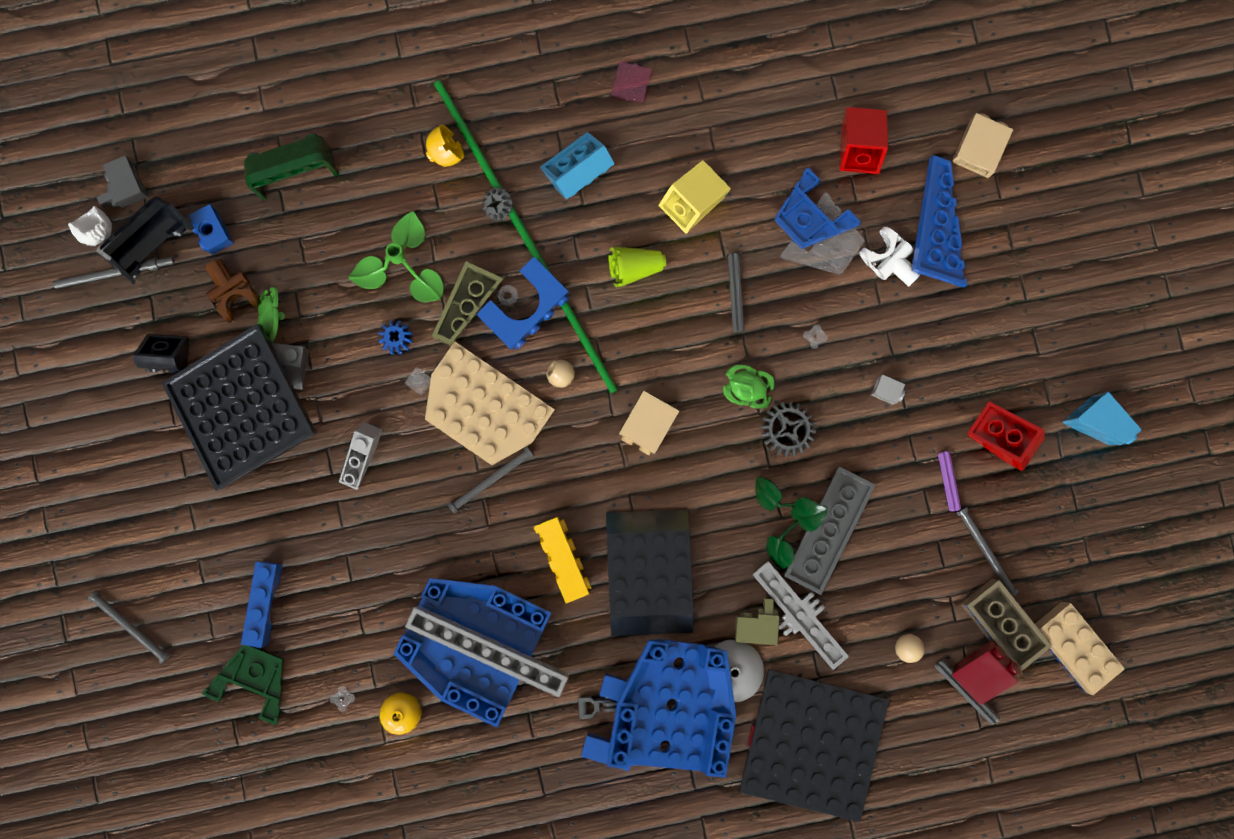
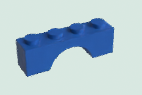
M256 561L241 645L259 648L269 645L272 628L270 621L271 604L276 588L280 583L282 563Z

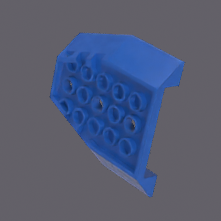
M434 578L429 579L419 604L421 607L529 656L532 655L551 615V612L497 586ZM408 628L406 633L402 635L393 653L441 701L495 727H498L520 681L518 678Z
M648 640L617 701L607 767L628 768V764L695 770L703 772L706 776L726 778L736 719L727 650L675 640ZM681 657L682 665L675 668L673 665L674 660ZM670 699H675V706L672 709H667V702ZM668 740V748L663 751L660 750L661 742Z

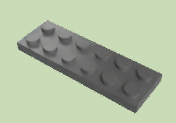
M838 466L819 503L828 507L827 515L818 529L812 532L805 531L794 553V561L787 567L783 576L821 595L876 485Z

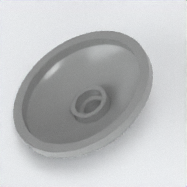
M725 640L716 644L715 648L727 650L730 675L733 669L738 670L737 676L731 675L734 702H741L752 697L760 688L764 678V665L759 653L748 643L735 642L734 640Z

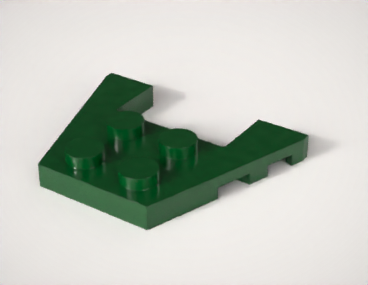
M242 645L201 695L219 702L230 682L266 697L267 699L259 719L277 725L280 717L284 658L257 647Z

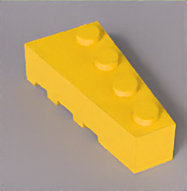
M557 517L535 526L534 529L536 534L539 533L541 537V546L548 555L549 565L553 573L555 572L557 584L566 604L588 595V589H591V585L587 577L583 578L581 570L584 568L580 558L576 559L573 551L576 548L572 538L568 540L565 532L568 531L564 519L560 521V518Z

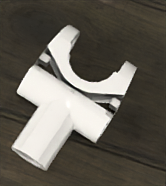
M883 227L879 232L886 243V252L884 254H876L867 248H863L859 254L867 266L881 279L886 280L894 273L909 287L921 275L911 271L912 264L906 259L913 252V248L898 233L888 227ZM900 241L899 245L895 248L896 243ZM881 262L877 268L874 267L875 263Z

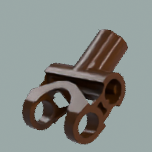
M221 259L213 260L207 264L205 269L216 286L207 291L206 294L219 314L228 323L234 321L232 304L237 298L245 297L253 307L260 305L256 292L242 271L231 276Z

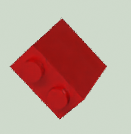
M846 107L842 121L839 171L879 174L888 149L887 110Z

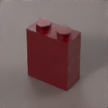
M992 640L956 663L951 675L982 705L1017 684L1022 670L1016 662L1012 661L1005 654L1003 648Z

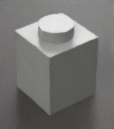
M881 375L877 378L871 396L892 405L896 404L898 401L901 402L905 395V390H903L905 384Z

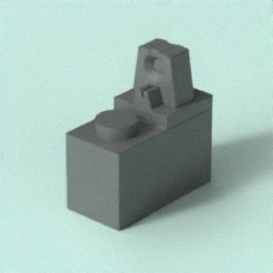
M123 156L103 165L105 169L104 177L109 184H107V192L97 197L102 207L105 208L112 205L124 208L148 197L135 164L130 158Z

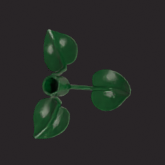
M759 476L755 484L758 503L769 511L774 510L776 506L792 507L791 515L796 519L779 538L772 535L768 538L766 544L767 553L772 562L779 568L785 569L793 563L795 554L791 544L783 540L784 537L798 523H800L804 530L809 532L818 529L827 515L828 507L820 505L808 497H801L792 503H780L782 493L779 487L769 479Z

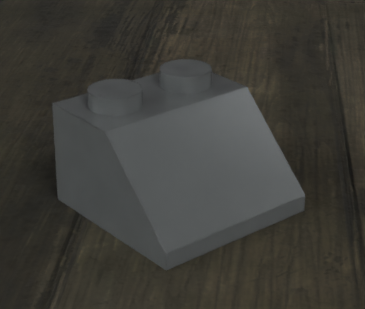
M271 343L294 389L304 390L309 350L300 346Z

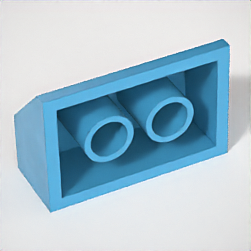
M586 132L540 166V168L557 191L567 200L585 185L592 183L600 174L608 171L614 165V162L605 146L589 132Z

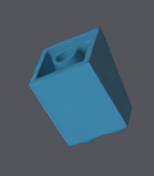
M1109 392L1091 396L1062 421L1065 425L1107 445L1130 444L1137 439V434L1142 430Z

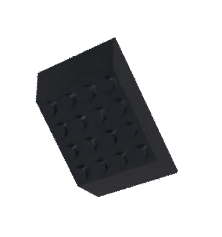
M687 509L606 513L611 636L693 633L690 530Z

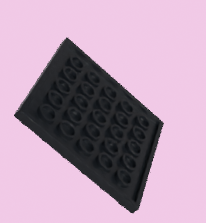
M261 324L252 326L162 382L216 491L222 490L317 434Z
M768 669L739 792L861 822L889 699Z

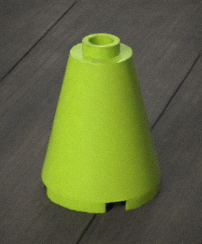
M616 246L611 247L609 250L613 251V254L609 255V269L611 278L616 279L617 283H613L616 288L661 272L663 267L666 266L665 255L657 250Z

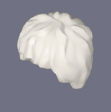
M93 206L92 209L74 222L68 223L76 239L80 243L96 246L107 239L112 230L111 221L96 206Z

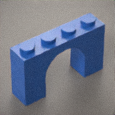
M535 257L520 270L535 286L539 294L538 309L530 318L513 320L492 300L476 314L511 350L515 348L520 349L526 343L525 338L529 334L534 335L541 328L539 324L544 319L548 321L555 314L553 310L558 305L563 306L569 300L568 295L570 292Z
M605 673L599 696L618 701L628 679ZM588 732L581 757L607 764L611 739ZM628 764V768H620V769L629 771V770H630V767H631V766H635V765Z

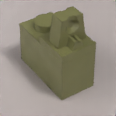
M764 598L763 609L758 608L756 617L750 612H741V616L735 615V642L778 644L779 615H777V610L773 609L772 598Z

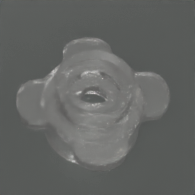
M817 324L810 331H805L803 334L804 339L810 342V347L813 349L828 339L821 326Z
M340 686L338 692L330 696V702L335 703L339 711H345L347 706L355 701V696L345 686Z

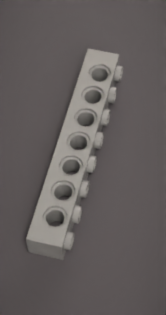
M419 605L414 607L405 626L557 697H560L569 676L568 673Z

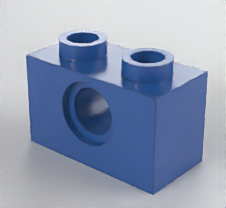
M209 204L188 215L191 220L190 224L194 227L192 231L198 234L200 238L198 243L203 251H208L214 255L234 244L217 209ZM213 226L212 233L207 235V229Z

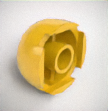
M440 125L429 133L426 139V155L431 162L435 161L438 165L447 167L459 163L464 158V152L459 141L455 143L452 139L454 134L445 125Z
M405 692L393 693L381 705L380 722L384 729L391 734H406L417 727L422 715V709L415 696Z

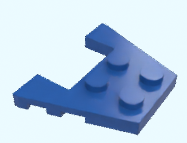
M809 168L804 171L802 178L797 182L793 192L775 217V222L801 249L856 228L861 224V221L849 209L832 222L806 194L820 183V179Z

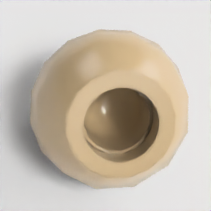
M555 360L550 364L546 375L549 383L554 387L563 388L571 384L575 371L572 364L568 361Z
M913 634L902 635L895 645L897 656L907 663L919 661L925 652L923 642L918 636Z

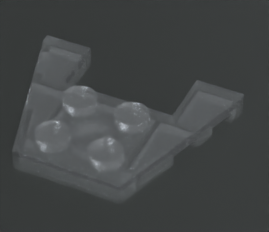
M825 192L816 206L833 222L842 213L840 208L830 199L829 194ZM853 228L814 244L809 252L801 249L796 243L791 241L780 257L842 275L865 240Z

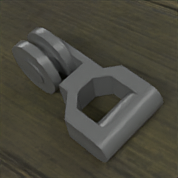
M592 696L578 697L579 719H592L597 712L601 711L600 703L607 706L603 708V711H616L617 701L612 699L595 700ZM586 702H591L594 705L593 713H587Z

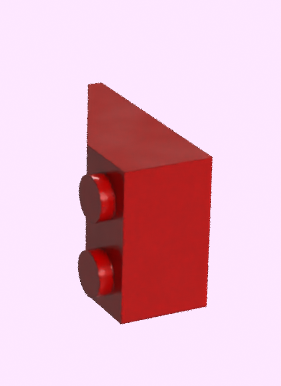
M990 401L967 432L970 438L1004 462L1021 471L1025 469L1045 439L1044 429Z

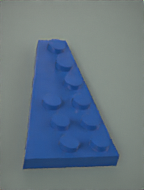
M933 155L929 158L911 271L953 285L966 287L967 279H964L963 275L965 263L964 260H961L960 252L962 241L959 218L955 214L957 203L956 198H953L952 186L954 185L951 161Z

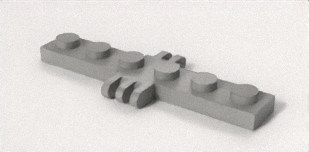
M769 561L752 573L755 579L785 613L781 617L783 621L779 624L780 630L786 625L788 626L783 631L785 636L791 632L795 634L800 631L833 670L849 657L816 618L825 609V606L821 604L817 608L814 607L820 600L815 598L812 602L809 601L815 595L812 591L803 599H800Z

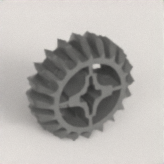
M782 402L780 403L781 409L776 405L773 406L775 413L770 410L766 412L770 419L763 417L762 420L767 425H761V429H767V432L762 433L761 437L768 436L769 439L765 440L764 444L772 443L769 448L770 451L777 447V455H780L782 450H784V457H788L789 451H791L792 456H796V449L799 453H804L802 446L805 448L810 447L807 440L813 442L814 438L809 436V434L816 433V430L810 429V426H814L816 423H809L808 419L813 417L812 414L804 415L808 410L807 408L799 411L801 405L797 404L793 408V402H789L786 408L785 403ZM782 413L794 414L799 420L791 422ZM777 417L780 429L773 435L772 426ZM785 424L787 426H793L796 424V426L793 427V429L790 431L791 434L787 432L780 435V433L783 432L784 429H786ZM803 424L804 434L799 442L797 429ZM787 437L790 442H793L794 446H785L779 443L777 439Z

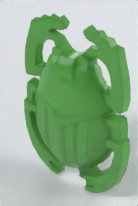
M270 287V291H272L270 295L266 296L269 292L268 290H265L260 295L257 323L262 325L271 343L276 337L278 322L285 318V314L278 312V309H276L278 307V291L274 287Z
M733 365L726 372L730 381L729 384L723 386V392L729 401L737 405L748 406L750 401V407L767 408L772 397L769 396L767 399L766 391L769 386L771 390L774 389V377L757 370V375H755L756 370L747 365ZM739 369H746V371H740L735 374V371ZM762 376L766 378L767 384L762 380ZM731 391H732L733 395H734L737 399H739V401L736 400V399L732 396ZM764 399L762 403H756L757 400Z

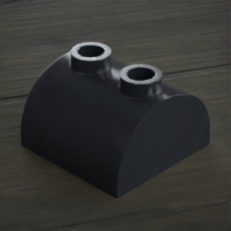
M147 333L133 354L135 365L138 368L149 369L150 372L169 370L170 373L176 374L182 371L187 364L189 355L188 336Z

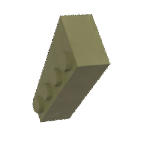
M465 262L432 334V338L452 346L500 286L503 278L469 262Z

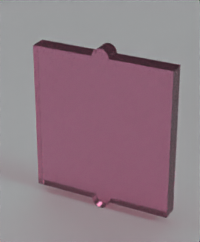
M619 61L611 96L623 98L625 101L631 100L643 103L651 69L637 66L636 63L632 65Z

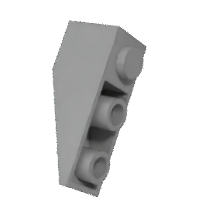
M363 422L354 431L340 476V483L356 490L359 489L377 448L382 429Z

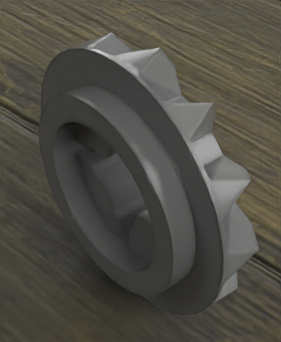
M491 188L490 191L485 193V198L482 202L483 210L487 214L486 216L493 220L505 219L512 209V200L509 193L502 188ZM495 200L502 201L497 207L491 206L495 203Z

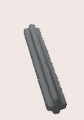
M731 253L728 255L732 324L733 332L740 333L744 331L740 258L738 253Z
M941 659L935 664V668L991 725L999 721V716L986 703L980 705L951 675L953 669L944 660Z

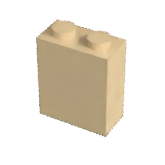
M976 113L970 119L952 162L989 178L997 168L1013 129L1003 122L991 120L985 114Z
M643 391L619 433L622 436L621 440L629 445L637 444L640 446L639 450L648 456L650 453L655 454L679 411Z

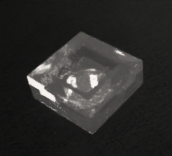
M416 367L405 384L422 396L430 386L432 378Z

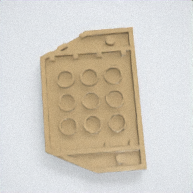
M454 342L431 375L425 420L493 466L532 444L555 409Z

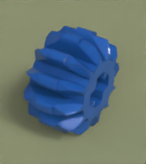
M392 320L389 322L390 327L384 324L382 327L386 331H379V335L384 337L379 340L380 344H384L382 349L385 351L389 349V353L392 355L396 350L398 354H402V348L408 351L409 347L406 344L413 343V340L408 338L413 335L412 331H407L409 326L407 324L402 326V321L398 320L396 326ZM394 334L398 335V341H395L392 337Z

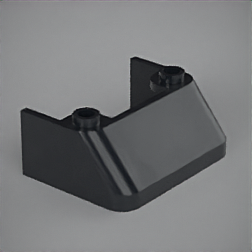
M155 196L112 233L96 251L134 285L136 283L134 278L141 273L140 263L167 237H179L186 231V228L192 231L194 227L171 203Z

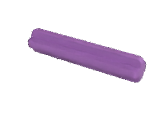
M949 451L940 452L938 457L948 507L950 511L961 510L951 454Z

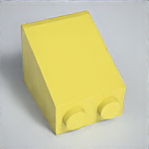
M702 160L671 185L658 206L685 233H688L724 199L731 188Z

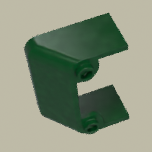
M309 134L305 139L262 153L248 154L244 160L247 187L262 200L266 199L263 189L265 185L326 166L335 177L339 176L329 145L322 136L317 134Z

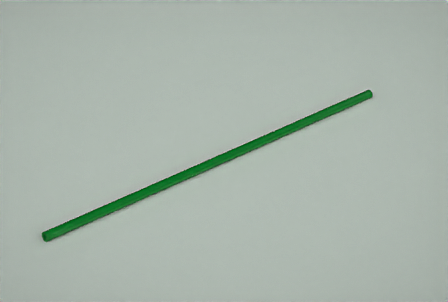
M441 80L436 81L434 85L492 187L502 188ZM512 206L509 216L532 257H535L550 272ZM566 302L561 306L608 390L611 394L618 390L569 303Z

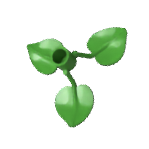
M413 211L400 219L391 233L393 243L386 247L387 256H385L384 267L379 258L369 256L362 259L348 276L353 283L362 288L376 289L387 280L384 271L387 270L389 261L394 264L403 263L416 278L410 285V292L416 300L420 302L440 300L444 293L443 282L435 271L425 269L418 276L405 260L403 249L406 246L415 248L425 238L424 227Z

